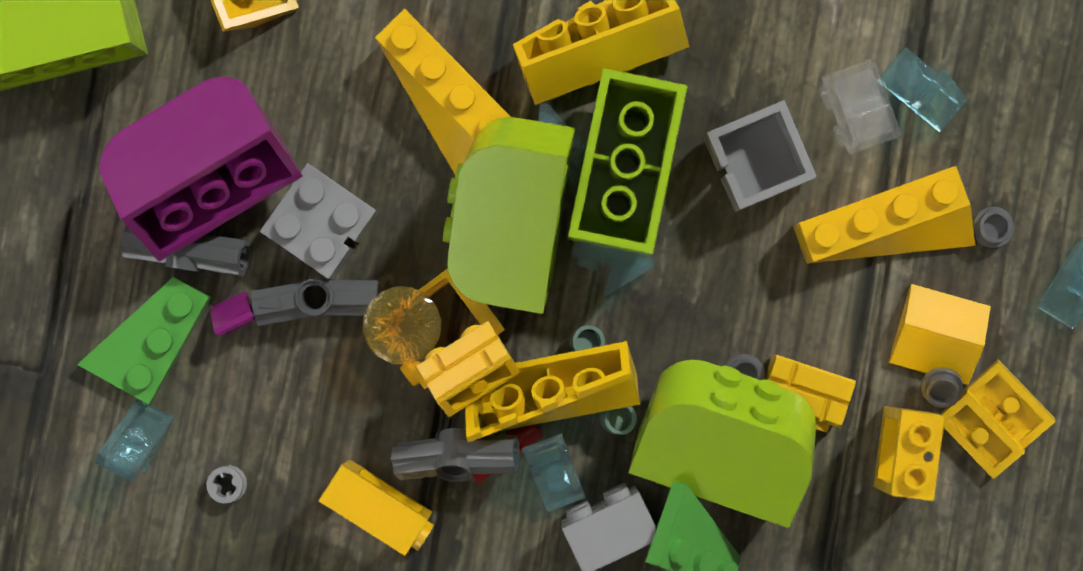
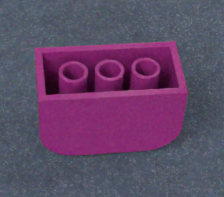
M217 77L203 81L125 127L109 141L100 159V174L120 219L158 262L303 176L283 138L249 89L241 81L230 77Z

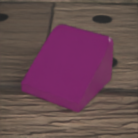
M241 292L211 308L212 325L216 335L226 336L256 321L252 300L247 292Z

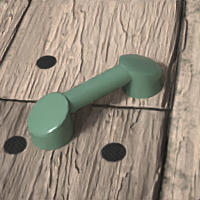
M592 325L579 327L573 332L569 340L571 352L605 345L603 333ZM630 406L600 412L599 421L604 430L610 434L624 435L633 430L636 425L637 416L634 408Z

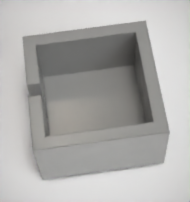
M785 100L709 131L703 137L716 170L719 171L725 168L727 172L721 178V182L734 212L743 210L817 178Z
M307 163L301 171L303 176L294 181L260 232L326 278L334 280L355 251L350 246L344 244L349 237L360 243L380 213Z
M622 483L603 493L605 500L593 506H590L588 501H584L565 511L567 518L561 520L562 530L582 571H595L652 543L657 529L635 485L627 488L626 484Z

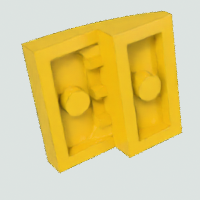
M999 359L963 390L956 403L946 407L940 414L945 416L944 428L993 479L1025 453L1024 449L1056 422L1055 417Z

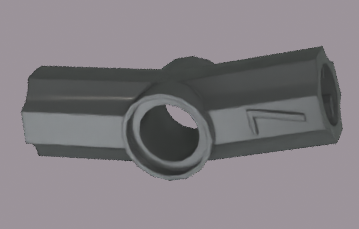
M126 226L121 241L122 257L158 262ZM207 233L158 263H165V267L202 272L203 269L216 273L244 276L247 268L250 266L252 252L250 250V241L208 235Z
M308 279L303 282L251 291V302L257 326L313 316H378L379 280ZM314 286L322 287L327 295L325 304L317 310L311 308L306 301L308 290Z
M448 428L439 433V438L398 443L396 447H392L391 462L394 468V475L399 480L437 476L449 482H464L469 480L472 474H516L520 467L519 440L517 435L484 436L468 443L465 429Z

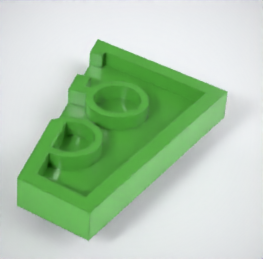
M173 277L77 365L144 403L152 404L212 297L177 277Z
M673 481L646 562L664 571H738L742 559L687 484Z

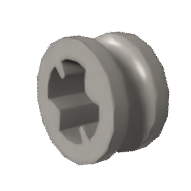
M231 465L222 466L213 470L208 476L206 483L207 491L216 502L223 504L231 503L241 498L246 492L247 478L238 467ZM231 474L233 476L231 483L236 486V490L234 493L233 491H228L226 495H223L220 492L222 485L217 482L218 477L224 478Z

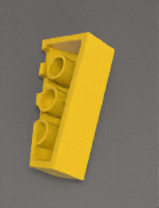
M604 0L597 5L589 1L578 7L574 18L567 22L557 19L512 44L535 105L547 100H554L563 94L579 88L596 84L601 80L603 68L627 72L648 62L671 56L675 52L690 47L681 11L675 0Z
M404 9L375 39L456 176L458 163H464L477 133L486 124L496 119L510 116L419 22Z
M956 166L793 225L807 264L976 246L971 204Z
M627 341L515 363L521 373L465 407L466 438L469 443L498 431L640 405L637 373Z

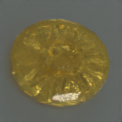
M396 286L382 291L370 302L364 314L363 333L368 346L379 358L392 364H410L422 360L435 348L441 335V317L436 304L427 294L413 287Z

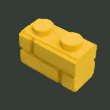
M489 321L482 325L468 327L463 331L460 339L446 348L439 347L433 349L426 355L425 361L416 366L435 400L448 417H451L521 373Z
M775 354L771 357L764 379L771 380L780 387L793 391L803 397L814 411L816 429L827 433L830 425L841 428L856 384L855 380Z

